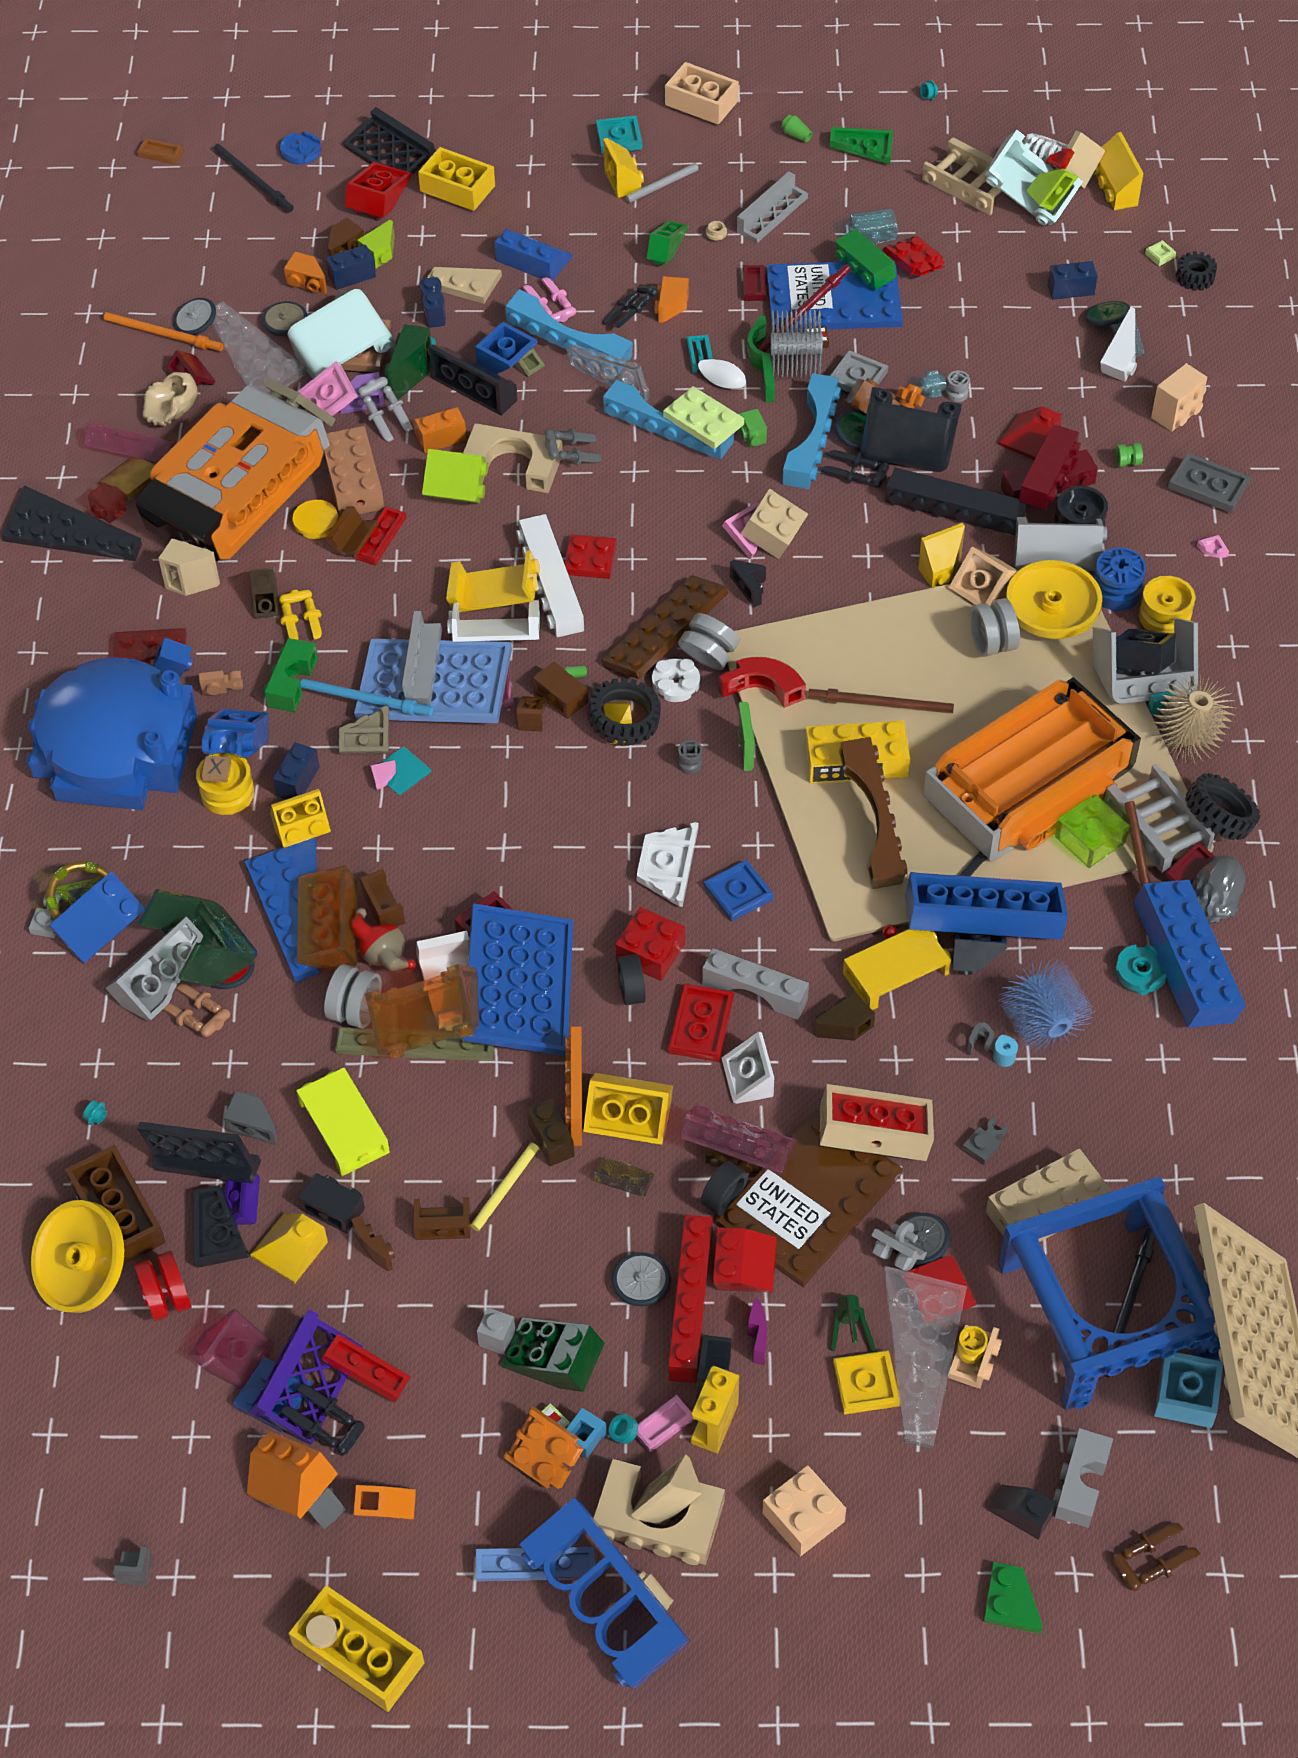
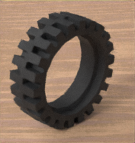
M617 678L612 679L611 684L605 681L603 686L599 685L596 687V691H593L590 698L588 720L590 726L593 727V731L596 734L599 733V737L603 740L608 737V742L610 743L618 740L617 745H623V741H626L627 746L633 745L634 740L637 744H640L643 739L645 741L650 739V735L653 736L658 728L661 714V702L658 700V695L653 693L651 687L645 689V683L640 682L637 685V680L631 679L629 683L627 678H621V682H618ZM617 699L630 700L641 705L647 711L648 716L638 723L621 724L605 716L601 707L605 703Z
M1204 773L1200 775L1186 793L1185 801H1187V807L1191 808L1190 812L1193 815H1197L1196 819L1199 822L1203 821L1206 828L1211 827L1212 832L1215 834L1219 832L1221 837L1226 838L1228 836L1230 840L1246 838L1256 826L1261 816L1259 815L1260 810L1256 808L1257 804L1251 801L1253 798L1250 795L1244 794L1246 792L1244 789H1238L1236 783L1233 782L1231 784L1229 779L1225 777L1222 779L1217 774ZM1213 799L1226 806L1234 815L1222 809Z

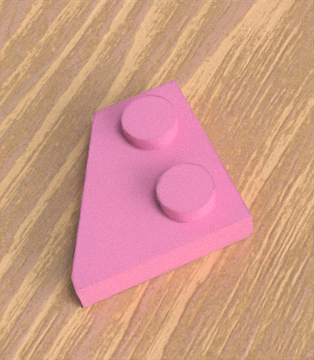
M759 502L727 519L722 525L749 559L754 556L758 545L740 533L760 504Z

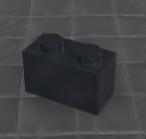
M318 1173L314 1175L299 1197L301 1211L346 1234L353 1227L351 1219L359 1217L365 1209L363 1196L358 1190L352 1187L346 1188L340 1185L333 1177L328 1175L324 1177Z

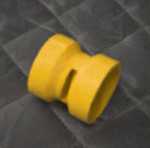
M969 1326L961 1331L957 1354L963 1362L976 1364L983 1359L988 1340L983 1329L977 1326Z

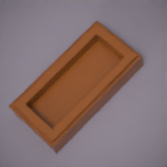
M148 138L144 139L137 150L138 157L173 165L178 163L184 153L183 146Z

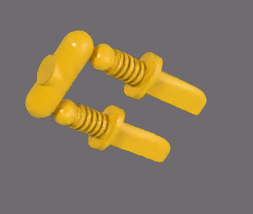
M292 590L290 593L279 597L284 616L280 621L282 625L286 626L288 636L291 639L298 640L299 637L295 625L298 622V616L292 614L290 604L301 601L305 603L307 612L303 616L310 623L314 640L322 635L319 618L322 614L320 610H316L310 590Z

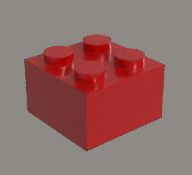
M639 907L615 944L616 962L619 956L638 954L643 974L662 981L685 945V926Z

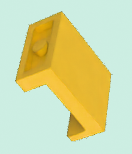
M715 1366L711 1367L692 1412V1418L698 1420V1424L691 1438V1444L718 1454L738 1406L739 1375Z

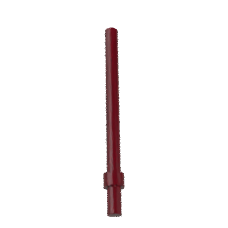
M847 264L835 274H831L825 280L826 283L797 309V321L800 319V311L802 316L805 315V310L807 313L831 289L834 290L841 283L840 281L851 271ZM796 311L793 313V325L795 324ZM791 316L788 318V329H790ZM786 320L783 322L784 333L786 332ZM769 335L757 347V349L761 350L762 352H765L767 349H769L771 335Z

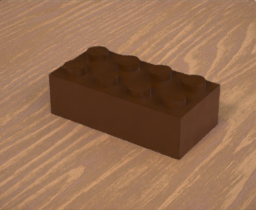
M115 1144L65 1169L69 1182L79 1200L102 1205L117 1220L124 1241L123 1264L166 1243L157 1219Z

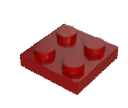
M571 534L565 561L568 575L610 579L617 545L616 538Z

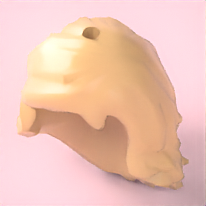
M174 372L168 375L163 382H156L149 386L144 396L143 418L147 419L148 423H153L154 426L160 425L164 427L167 424H171L173 419L180 418L192 407L198 395L193 377L187 373Z

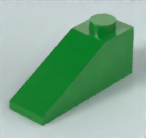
M668 220L650 233L647 259L653 260V263L658 265H665L671 261L689 225Z

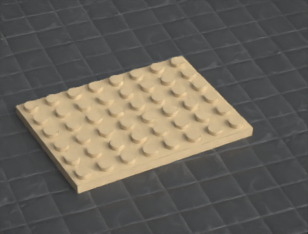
M1207 1204L1194 1206L1196 1215L1194 1225L1200 1236L1199 1251L1204 1258L1206 1268L1204 1270V1277L1210 1289L1209 1304L1214 1311L1216 1321L1214 1322V1330L1219 1338L1221 1347L1219 1349V1357L1224 1365L1226 1374L1224 1384L1230 1395V1414L1238 1423L1298 1458V1314L1287 1261Z

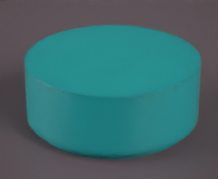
M619 1414L610 1422L609 1435L619 1444L630 1443L638 1433L637 1421L628 1414Z

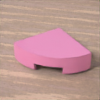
M1219 535L1197 542L1198 549L1208 556L1216 558L1228 557L1229 550Z
M395 760L371 765L376 789L385 787L388 781L395 775Z

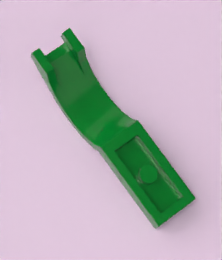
M759 316L748 334L747 357L756 369L761 370L765 402L770 403L774 402L775 383L771 354L764 353L756 348L759 342L766 339V317Z

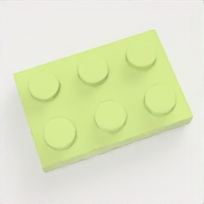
M694 386L663 410L664 418L713 449L717 448L744 425V418Z

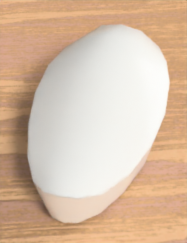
M708 359L698 363L701 373L717 386L726 389H738L746 384L743 372L730 362Z

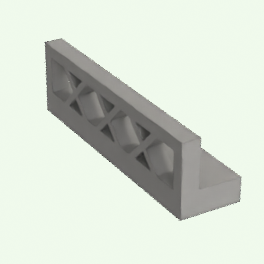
M788 171L737 216L738 234L758 243L808 199V193L795 186V174ZM792 193L798 196L796 199H788ZM777 206L787 207L785 210H775ZM768 217H773V218H774L772 221H767V222H763V221H762L764 218H768ZM761 228V231L758 234H754L750 231L751 229Z
M414 611L402 688L405 699L415 700L417 704H431L442 627L441 623L424 624L421 611Z

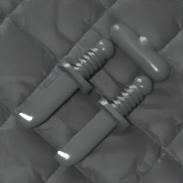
M571 428L567 432L558 430L554 432L551 429H547L544 433L545 448L548 449L549 456L552 459L570 460L575 465H580L581 461L598 463L602 460L600 454L580 452L576 448L572 452L558 451L556 439L566 440L570 445H575L576 441L594 443L597 441L595 434L575 432Z

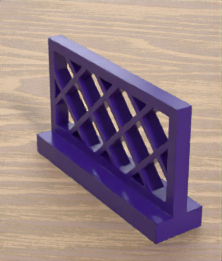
M310 1309L300 1316L249 1410V1413L257 1418L260 1416L266 1418L309 1445L313 1443L315 1435L311 1440L306 1437L307 1433L300 1430L299 1426L293 1422L292 1424L287 1422L289 1419L286 1417L280 1418L272 1413L276 1403L286 1401L287 1406L294 1408L291 1399L302 1396L300 1393L290 1395L287 1386L288 1380L299 1376L300 1383L307 1385L304 1375L317 1371L321 1387L314 1389L318 1392L323 1391L324 1396L332 1401L334 1397H337L348 1375L336 1369L338 1374L337 1382L327 1385L323 1370L333 1366L329 1364L321 1366L317 1351L329 1348L337 1334L363 1348L361 1344L317 1318L319 1315ZM316 1328L326 1333L328 1344L315 1345L313 1333ZM311 1352L315 1368L303 1370L300 1357L302 1354ZM305 1398L308 1411L301 1414L304 1416L310 1415L311 1421L314 1423L318 1419L324 1422L326 1418L322 1415L324 1410L321 1408L314 1409L313 1403Z

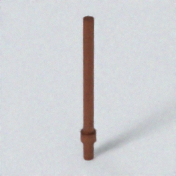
M809 688L808 698L827 700V703L837 704V701L945 713H953L954 710L953 703L838 692V689L828 688V690Z

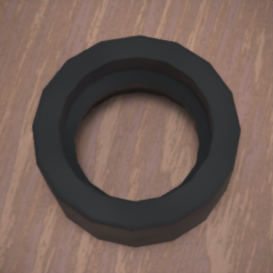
M639 955L619 956L617 958V966L624 1004L645 1003V984Z
M730 1161L724 1162L707 1182L701 1196V1204L721 1216L743 1192L748 1180V1173Z

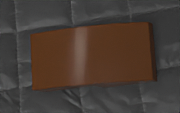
M362 1216L351 1219L354 1234L367 1255L386 1271L393 1270L391 1259L395 1258L390 1242L385 1244L381 1234L375 1236L371 1225H365Z

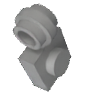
M58 891L55 892V898L46 900L45 894L43 905L47 909L36 908L29 926L30 934L55 938L56 933L49 927L55 919L49 911L62 908L63 895L59 894Z

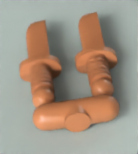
M182 983L178 984L175 988L178 992L194 1001L196 1008L204 1007L216 1015L203 1025L202 1022L192 1016L193 1011L190 1009L183 1011L170 1002L163 1009L164 1012L177 1019L176 1023L179 1026L186 1024L190 1028L195 1029V1031H201L203 1037H209L216 1030H220L224 1022L230 1017V1011L226 1008L222 1009L219 1004L211 1000L210 993L205 991L201 994L189 985Z

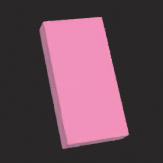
M676 1395L638 1423L636 1437L651 1453L695 1419L692 1418L690 1409Z

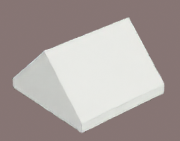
M757 1032L722 1057L732 1100L736 1104L773 1097L774 1075L761 1032Z

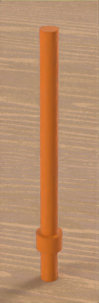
M109 312L104 314L105 321L194 344L200 349L206 350L209 348L222 352L224 348L223 343L209 340L208 337L203 335L194 336Z

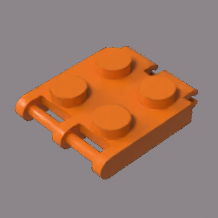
M530 1407L528 1419L523 1428L518 1429L516 1432L517 1438L510 1451L505 1452L503 1457L544 1487L551 1488L554 1486L560 1489L571 1472L564 1464L570 1467L574 1466L584 1448L577 1444L579 1437L537 1408Z

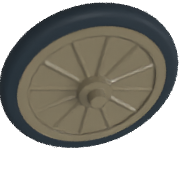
M283 301L269 306L264 311L262 323L270 333L285 336L288 335L291 326L306 318L308 314L300 304Z

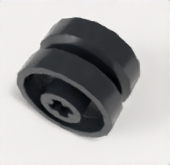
M1088 486L1067 488L1060 494L1057 500L1054 524H1096V519H1101L1105 527L1108 501L1101 492Z

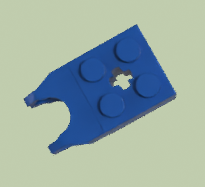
M221 708L208 719V725L204 727L202 752L209 755L232 753L241 758L253 755L268 741L269 713Z

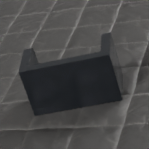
M704 1335L697 1376L696 1401L712 1366L729 1371L731 1338Z

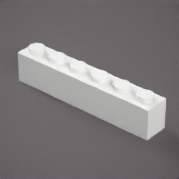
M546 514L519 520L520 530H516L519 544L523 543L524 545L522 547L524 559L526 551L531 550L534 558L538 559L540 564V573H537L538 590L536 592L538 595H542L541 605L543 611L548 612L547 622L549 628H554L556 637L583 632V614Z

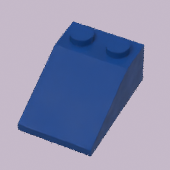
M111 871L52 922L49 927L84 964L137 920L146 909Z

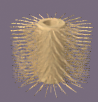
M1189 681L1187 682L1191 689V694L1186 690V687L1184 688V693H1186L1184 695L1181 693L1183 690L1180 691L1178 687L1176 690L1179 693L1166 689L1174 696V699L1172 700V696L1162 695L1170 702H1160L1167 709H1157L1165 716H1155L1159 719L1161 718L1164 722H1153L1159 725L1161 723V726L1167 723L1164 726L1166 728L1155 730L1165 731L1170 729L1173 732L1151 736L1163 737L1171 734V738L1166 740L1175 739L1178 742L1176 748L1181 744L1178 755L1184 745L1185 763L1187 746L1188 756L1189 748L1190 754H1192V746L1195 753V745L1205 753L1199 741L1203 742L1204 747L1214 752L1204 740H1208V744L1211 742V745L1219 747L1212 740L1222 741L1216 734H1226L1218 727L1229 728L1222 721L1233 722L1222 714H1234L1227 711L1222 713L1224 710L1221 708L1234 707L1213 706L1228 700L1213 701L1218 696L1213 698L1211 697L1214 695L1213 693L1211 695L1208 694L1209 690L1205 692L1207 683L1202 691L1201 681L1199 691L1198 687L1196 691H1193L1192 685L1190 686Z

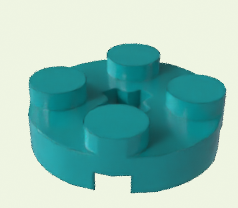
M1131 945L1125 948L1118 956L1115 970L1116 977L1126 988L1135 991L1139 995H1146L1149 992L1156 991L1163 986L1167 975L1162 970L1155 948L1149 945H1145V948ZM1136 966H1146V972H1141L1137 970L1138 968Z

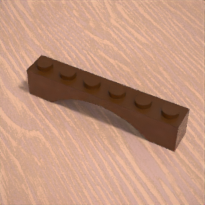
M871 737L843 741L840 745L839 754L844 774L853 780L864 792L872 806L876 819V845L867 864L872 889L902 884L905 875L908 874L905 859L901 860L899 852L902 851L901 840L899 836H895L896 820L894 814L889 812L890 796L888 790L884 791L882 782H884L885 778L882 767L878 768L877 764L879 759L877 745L872 744Z

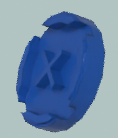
M296 132L291 133L280 142L281 156L285 161L292 164L303 165L311 163L321 154L320 140L314 134L302 132V134L297 135Z

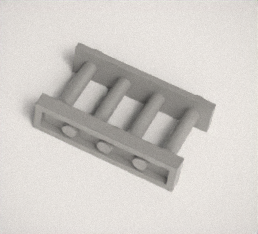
M1155 764L1151 768L1149 781L1124 792L1116 784L1107 787L1104 804L1130 834L1124 803L1153 789L1158 791L1163 797L1162 799L1140 810L1136 808L1144 853L1157 869L1163 873L1170 869L1174 853L1197 842H1200L1206 849H1211L1215 834L1212 832L1211 827L1206 828L1203 821L1199 822L1196 819L1197 815H1193L1190 812L1191 808L1187 807V801H1185L1183 795L1170 781L1168 774ZM1169 806L1178 815L1155 827L1149 826L1144 818ZM1182 824H1185L1192 832V834L1170 845L1164 844L1158 837Z

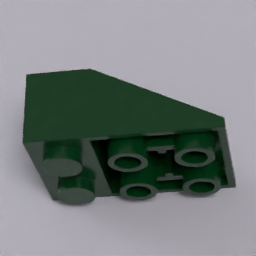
M404 324L401 333L397 334L396 348H392L391 362L385 368V377H388L387 386L391 387L397 400L429 373L431 367L429 346L432 344L429 327Z
M522 1317L500 1366L559 1389L584 1392L605 1343L590 1325Z

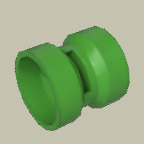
M1132 443L1130 446H1125L1124 444L1116 445L1115 460L1117 467H1126L1127 464H1132L1133 466L1142 465L1143 451L1141 444Z

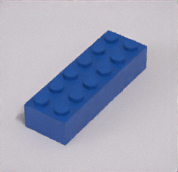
M910 872L905 893L909 929L1062 940L1068 919L1062 883Z
M1181 880L1143 884L1133 903L1148 938L1155 948L1162 970L1167 975L1166 979L1187 1027L1235 1023L1246 1004L1190 881Z

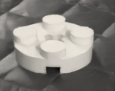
M690 659L661 660L656 664V668L653 671L652 687L657 695L659 693L667 701H686L691 698V694L699 690L700 674L694 666V662ZM672 678H680L678 683H674V680H671Z

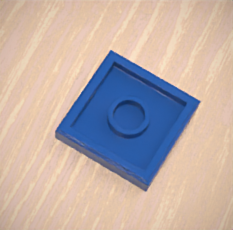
M747 860L704 881L705 889L731 922L774 900L773 892Z

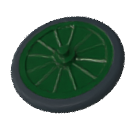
M1121 301L1103 302L1091 307L1086 312L1085 318L1088 323L1096 326L1118 324L1123 322L1130 309V305Z
M852 410L844 412L837 418L835 431L842 442L850 447L860 449L866 414L862 411Z

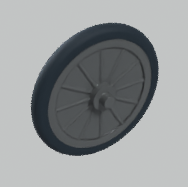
M916 1213L900 1222L899 1225L905 1221H909L914 1225L913 1233L918 1236V1239L915 1243L908 1242L927 1252L924 1260L917 1259L914 1265H926L936 1261L948 1249L950 1231L947 1224L940 1217L931 1213Z

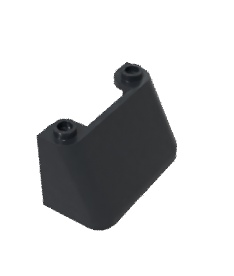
M872 387L860 444L862 456L868 459L934 472L945 471L950 462L962 404L943 402L939 405L937 413L893 405V396L888 390Z

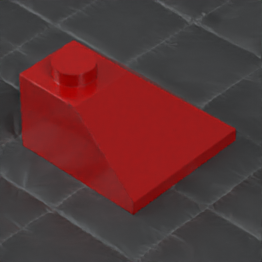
M1043 406L1020 413L999 441V445L1035 460L1052 425H1061L1062 414Z

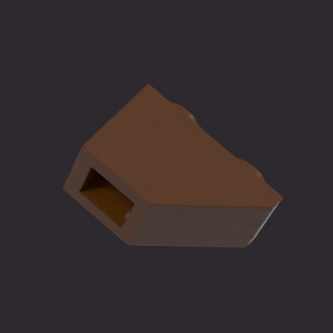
M345 218L332 226L328 244L329 256L358 247V239L364 236V230L349 218Z

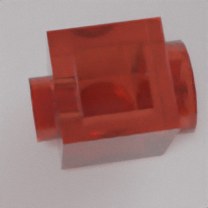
M102 483L87 495L90 509L94 515L109 524L127 511L125 506L127 498L117 486L113 485L110 487L106 483Z

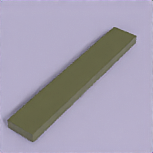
M338 1027L335 1050L336 1054L493 1061L495 1045L462 1041L463 1033Z

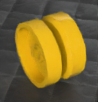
M1159 576L1150 580L1145 585L1139 610L1140 623L1148 631L1174 633V618L1191 621L1196 599L1194 589L1188 582L1174 576Z
M232 753L209 755L231 758L228 782L203 781L202 772L205 759L202 760L196 770V780L201 800L208 810L220 815H232L250 805L254 798V783L250 766L245 758L237 757Z

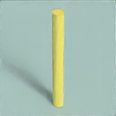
M531 1142L470 1224L472 1229L480 1231L539 1150L536 1144Z

